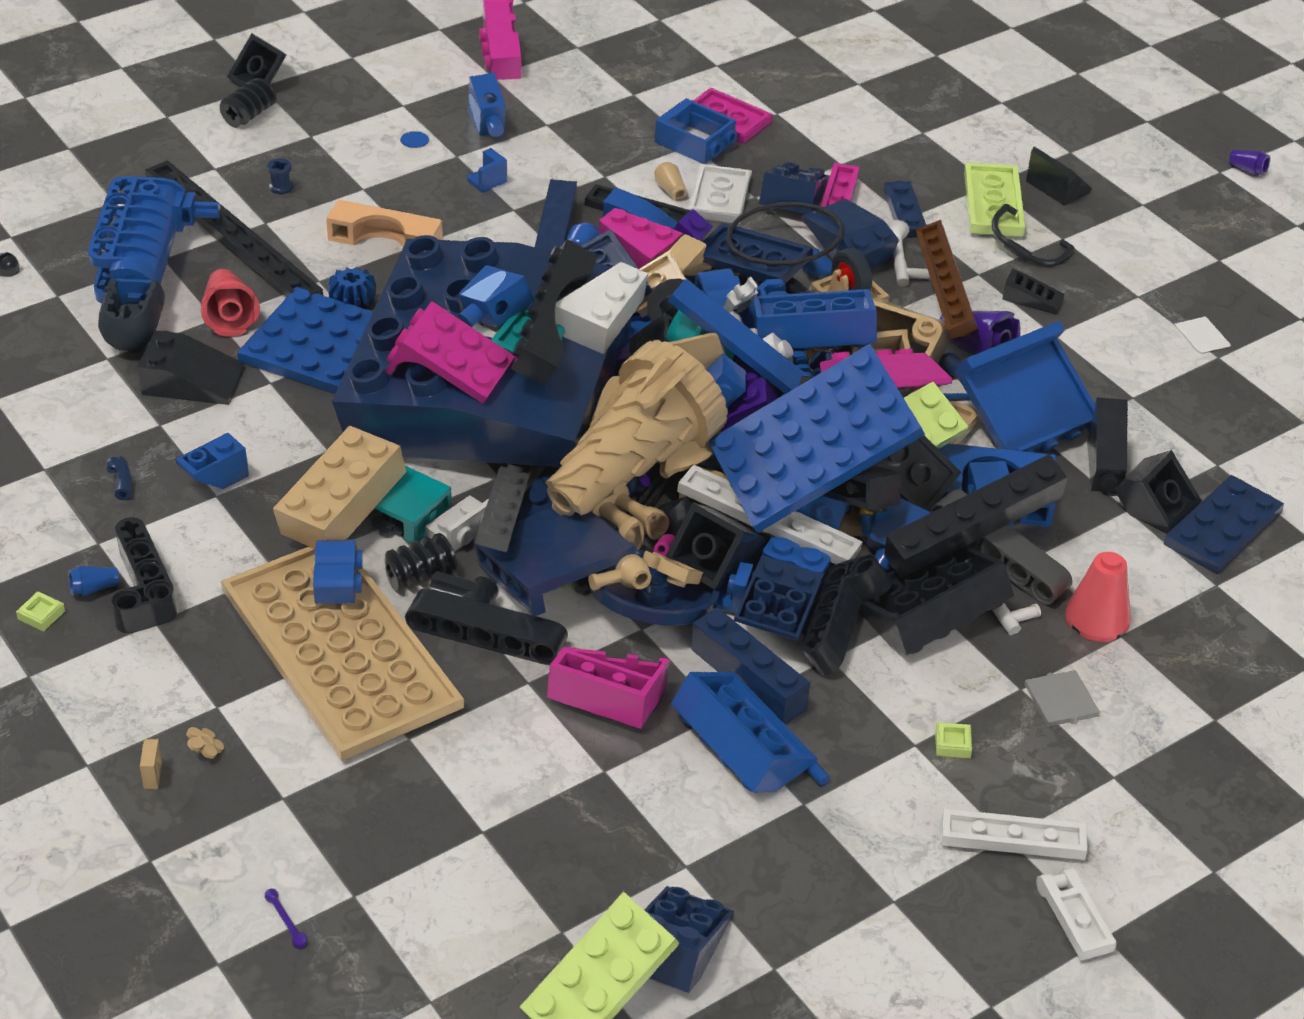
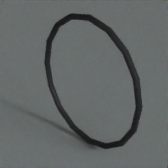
M776 202L756 207L738 216L728 227L726 243L734 254L748 262L767 266H793L817 260L832 252L843 240L844 224L835 213L819 205L804 202ZM778 207H803L818 210L832 217L839 226L838 237L830 247L815 255L796 260L769 261L750 257L737 250L731 241L732 230L743 219L757 212Z

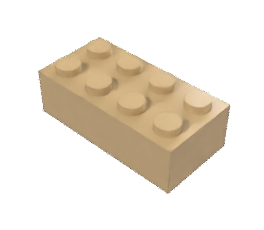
M349 426L273 508L281 535L314 549L316 548V540H346L406 473L400 446Z

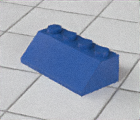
M869 289L753 297L755 333L762 339L773 332L781 340H786L795 351H807L810 347L836 349L840 345L865 347L870 343H877L876 308Z
M689 672L671 702V705L680 714L681 720L692 726L700 735V740L705 745L711 747L720 756L722 764L733 770L742 780V785L753 793L776 792L807 770L818 759L734 672Z

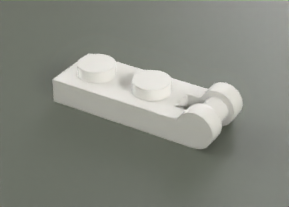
M1074 868L1060 870L1059 875L1055 876L1049 873L1037 876L1036 883L1040 895L1046 897L1080 960L1115 951L1117 942Z

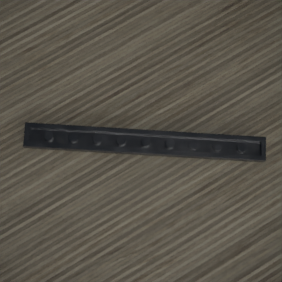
M168 160L145 169L146 177L172 179L185 188V193L195 192L197 202H218ZM221 204L220 218H195L200 225L285 297L290 293L293 295L295 287L308 290L310 296L315 293L323 295V289Z

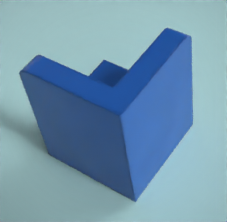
M492 148L482 151L483 166L477 172L467 175V182L481 193L507 182V159Z

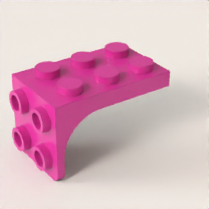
M431 301L425 311L421 308L418 309L410 321L411 325L409 328L404 329L397 338L395 347L386 359L390 362L386 372L392 375L400 363L415 362L429 368L483 404L515 356Z

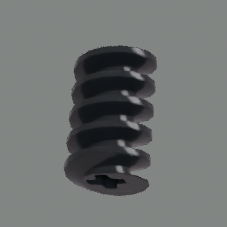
M253 78L221 100L219 105L220 113L230 126L237 128L240 124L245 125L249 120L254 119L256 115L267 110L269 106L274 105L277 100L276 93L273 87L264 79Z
M441 533L434 534L432 539L429 537L422 538L420 543L417 541L411 542L409 547L405 545L399 546L397 552L391 549L385 553L386 574L391 587L395 591L399 590L398 580L400 579L408 587L411 586L410 576L412 575L417 582H422L423 571L426 572L429 578H432L435 573L434 567H437L439 572L446 573V563H449L453 570L457 569V558L453 547Z

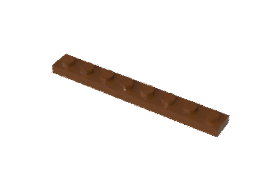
M940 219L916 229V234L950 339L969 335L972 331L977 330L978 326Z

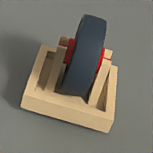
M847 248L835 254L832 260L833 275L811 283L810 290H816L817 292L869 289L872 298L889 303V295L872 281L871 268L866 258L855 248Z

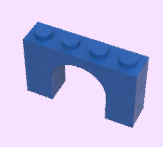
M948 443L939 448V450L962 473L941 499L952 490L962 491V487L966 484L969 462L1006 461L1010 474L1048 454ZM1050 454L1056 461V455ZM1056 501L1020 518V524L1051 527Z

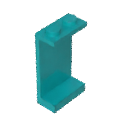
M405 465L406 473L374 509L403 522L405 541L409 543L419 542L425 536V526L452 508L451 487Z

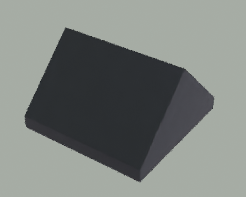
M1034 146L1031 150L1026 182L1063 206L1090 193L1093 189L1073 170Z

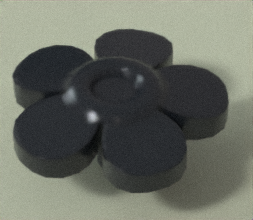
M382 513L383 517L376 516L373 518V526L379 529L380 535L388 537L392 535V531L397 535L404 534L403 522L385 513Z

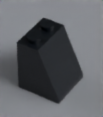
M692 503L665 557L703 572L700 581L715 590H719L728 585L731 574H737L740 562L753 564L754 572L762 556L763 549L771 538L761 532L757 533L754 528L721 511Z

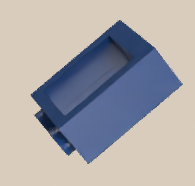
M685 98L655 120L656 143L702 164H706L714 157H717L719 153L731 146L737 137L735 119L688 98ZM691 126L711 136L703 139L685 131V129Z

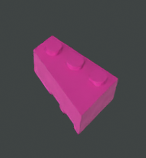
M483 0V29H479L480 44H482L485 71L490 70V73H495L497 80L521 79V52L518 32L515 31L514 27L516 17L513 14V0Z
M614 208L599 220L600 234L611 229L638 269L669 251L683 236V233L670 227L662 226Z
M563 647L549 666L547 698L641 729L666 692L670 659L659 658V663L638 661V655L627 654V659L606 657V652Z

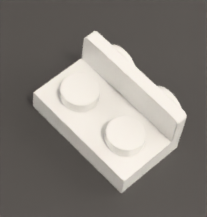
M469 495L425 526V535L432 539L434 534H443L455 552L462 546L469 544L477 536L489 499L481 503Z

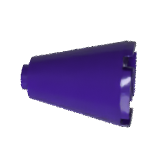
M972 310L978 329L965 337L950 339L949 342L973 356L1020 337V321L1014 318L1016 314L1009 311Z

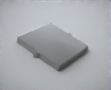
M1076 670L1058 674L1050 672L1047 676L1025 680L1024 685L1047 727L1069 722L1076 724L1079 720L1099 717L1100 711Z

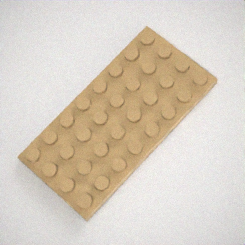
M306 547L221 581L223 592L341 761L464 708V698L364 567L363 569H357V573L362 574V593H356L355 603L315 604L313 591L315 549L311 547Z

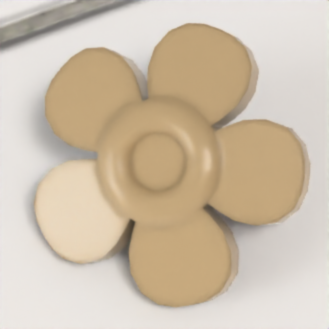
M191 727L186 732L187 737L190 738L187 742L188 747L198 754L202 753L206 758L213 759L217 753H221L224 749L223 743L219 739L214 738L215 733L207 728L199 730L198 728Z

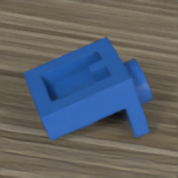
M740 562L737 574H731L728 585L719 589L717 602L719 609L737 612L752 578L753 564Z

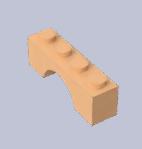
M339 199L326 218L328 240L355 245L362 240L374 237L393 239L403 247L407 239H413L422 235H431L438 240H443L442 220Z

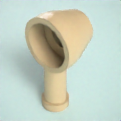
M630 554L618 562L615 570L600 574H590L588 580L593 591L619 582L628 588L644 589L651 582V574L644 559L636 554Z

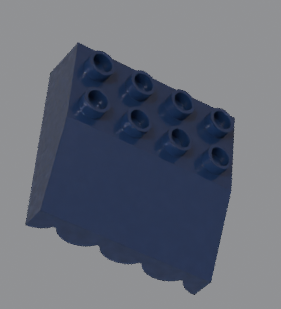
M422 235L413 239H407L333 397L332 404L342 432L349 426L397 444L401 448L403 457L562 467L560 462L577 446L579 440L590 428L602 390L608 380L615 376L617 348L621 349L627 343L631 328V317L604 354L562 336V343L565 347L558 368L544 387L512 370L511 367L514 362L512 361L483 404L429 368L415 362L400 363L394 373L390 375L386 372L390 365V362L386 359L395 347V342L404 329H408L411 325L410 321L419 308L425 311L431 301L457 317L464 310L459 299V293L486 265L523 275L534 296L540 283L544 282L540 278L548 264H551L547 260L552 251L514 242H493V240L487 237H476L468 241L438 240L431 235ZM595 263L593 272L585 284L612 267Z

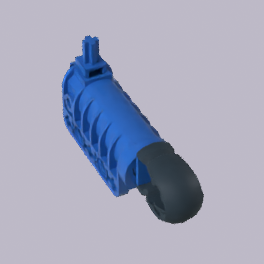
M122 176L112 180L88 248L90 264L99 267L94 281L95 299L102 303L99 311L98 328L105 342L115 349L123 351L137 350L149 343L154 331L157 330L164 305L165 293L161 282L176 232H183L184 226H193L196 217L220 218L219 202H197L195 192L185 193V188L172 179ZM113 216H117L113 221V226H109L112 223Z

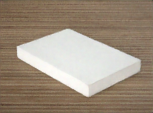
M700 164L687 209H694L705 220L733 223L743 213L752 171Z

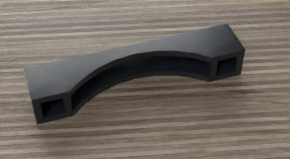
M568 238L560 248L554 247L547 260L551 264L547 265L540 278L544 282L540 283L533 296L537 301L534 300L526 314L530 320L527 319L519 332V336L523 337V339L520 338L511 353L515 356L511 367L512 370L543 387L558 368L565 349L555 322L556 301L571 294L586 283L593 272L598 255Z

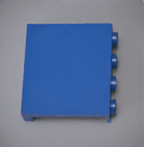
M1060 321L968 357L954 370L998 449L1034 453L1036 450L1042 449L1043 452H1046L1059 444L1058 441L1062 439L1069 442L1082 434L1081 431L1085 429L1090 431L1095 403L1057 339L1065 331Z

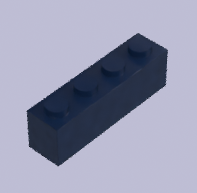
M717 607L693 622L691 650L717 672H734L784 724H787L807 710L810 682L737 622L733 621L721 609Z

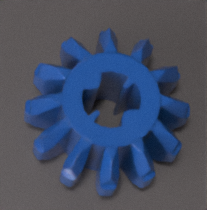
M346 267L344 271L336 270L335 275L330 276L328 282V295L330 298L341 301L344 304L369 308V303L375 301L376 281L374 276L369 274L368 270L360 271L359 267L354 269Z

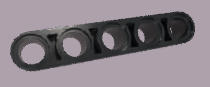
M423 588L417 592L405 614L406 623L416 631L544 665H550L568 638L566 628L556 621L537 616L534 617L530 614L429 588Z

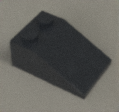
M155 330L137 367L141 394L229 405L244 370V363L186 334Z

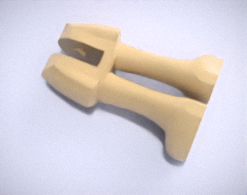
M624 486L617 494L612 491L592 512L600 519H608L618 527L621 536L630 543H634L637 550H639L644 541V533L651 539L657 540L667 532L669 518L663 511L655 507L644 506L631 499L628 487ZM623 509V510L629 512V513H630L631 515H633V516H629V515H627L626 513L622 512L621 510Z

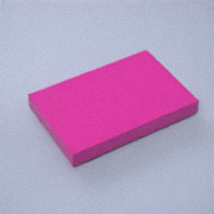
M709 88L693 100L735 119L737 132L735 141L742 144L750 140L773 120V114L713 88Z

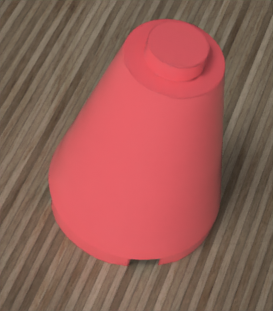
M227 269L216 270L209 277L201 302L203 321L215 333L221 336L232 337L245 333L247 328L258 320L260 314L258 298L254 291L233 272Z
M1102 552L1094 558L1067 604L1065 611L1067 624L1071 629L1072 625L1080 631L1079 635L1085 639L1096 642H1110L1116 640L1117 635L1123 632L1125 634L1129 629L1131 610L1127 562L1121 555L1115 552Z

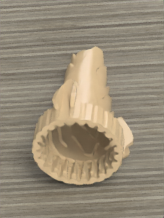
M654 340L653 342H646L622 364V368L619 370L620 376L611 377L603 388L590 428L579 440L577 446L560 462L562 467L545 482L548 486L547 493L552 501V509L561 516H571L575 512L580 515L587 514L612 491L617 494L635 476L644 475L657 461L660 463L661 476L669 478L675 473L685 471L693 465L707 460L713 454L709 440L719 434L726 424L728 410L719 385L716 384L712 375L707 372L698 360L676 345L674 346L666 341Z

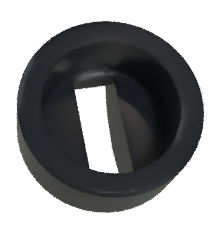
M9 252L1 253L0 276L10 277L16 275L20 270L17 258Z

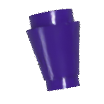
M1234 149L1230 153L1229 164L1254 176L1259 174L1265 175L1270 166V155L1265 154L1264 151Z

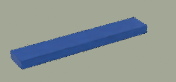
M685 279L668 299V302L707 333L718 334L721 344L784 394L799 386L801 376H808L689 280Z

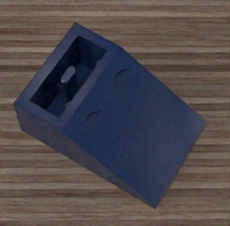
M784 162V164H779V166L764 172L759 204L804 202L819 205L825 193L830 175L824 174L825 170L809 167V170L799 169V164ZM778 207L779 209L803 214L815 211L803 207Z
M762 555L733 621L798 641L809 623L824 574Z
M666 886L644 911L667 930L680 944L649 978L689 993L701 979L733 917L734 911L725 908L719 901L712 899L704 900L690 895L684 888Z

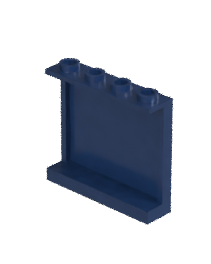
M550 508L516 521L507 552L475 544L476 538H473L479 566L534 617L546 612L542 594L614 566L627 555L636 554L639 556L634 543L627 541L621 536L619 531L612 529L604 519H600L592 511L584 515L575 512L571 516H561Z

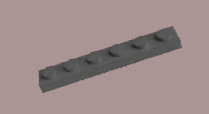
M500 464L477 532L475 544L507 552L532 467L521 464Z

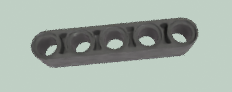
M952 490L932 507L931 513L967 494L961 490ZM1009 525L968 545L1003 561L1009 580L1044 605L1052 604L1072 585V576L1064 566Z

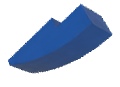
M617 187L604 200L603 217L614 208L662 226L670 227L671 229H674L677 225L673 218L658 207Z

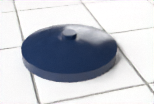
M638 550L639 556L642 559L647 550ZM617 564L596 572V574L615 570ZM649 567L651 582L644 589L628 588L619 582L593 591L589 585L590 592L595 599L611 611L633 620L656 625L675 626L692 624L715 609L719 598V590H715L701 581L699 585L686 583L685 587H680L668 582V575L652 567Z

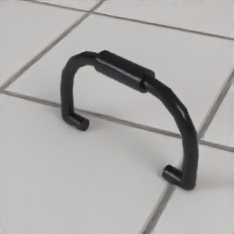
M1007 203L995 213L991 221L992 231L996 238L1004 245V248L1026 262L1030 261L1037 265L1048 267L1059 265L1075 250L1072 244L1062 239L1059 245L1066 249L1062 255L1056 259H1041L1032 255L1031 251L1012 239H1007L999 230L998 222L1006 211L1013 216L1018 213L1017 209Z

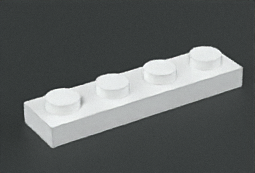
M943 808L941 845L1085 860L1087 855L1086 823Z

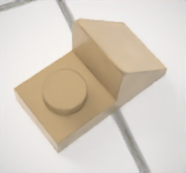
M683 235L669 250L684 275L696 276L697 273L711 270L712 268L711 265L703 262L706 244L691 236Z

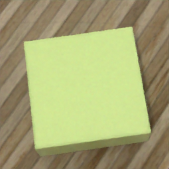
M37 591L16 611L18 620L44 632L65 612L64 603Z
M937 722L935 728L936 756L971 758V725Z

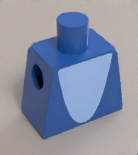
M495 73L469 76L468 115L481 136L489 134L492 137L501 136L505 130L506 106Z
M486 265L459 293V299L464 310L457 317L471 327L478 322L496 327L530 305L534 298L523 275Z

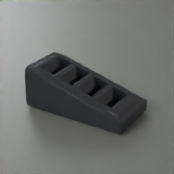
M1013 268L1006 280L1003 300L1057 314L1064 299V293Z

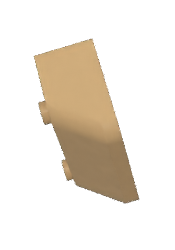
M872 298L876 308L877 331L907 329L909 341L928 347L925 353L937 364L939 363L950 341V336L943 320Z

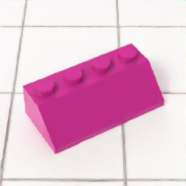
M912 348L897 350L894 355L891 349L876 351L877 356L898 390L911 387V392H915L933 381L937 387L952 384V377L926 353H913ZM850 352L831 354L832 360L820 362L821 373L850 356Z

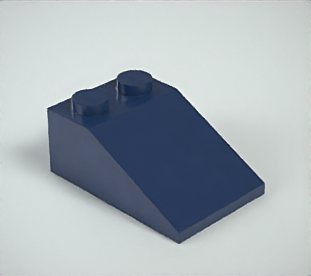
M843 199L824 207L835 213L844 224L843 240L832 252L828 253L832 259L841 250L855 248L863 254L870 268L891 260L899 239L883 219L848 199ZM818 210L802 216L801 219L824 249L830 247L837 239L839 226L832 217Z

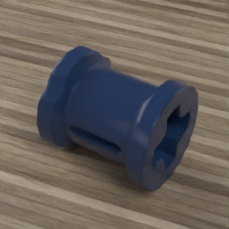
M274 159L267 165V170L271 174L269 189L274 194H287L293 189V182L290 180L289 173L292 165L286 159Z

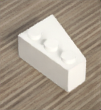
M620 262L556 302L555 322L564 327L565 333L563 337L604 354L643 301L648 273Z

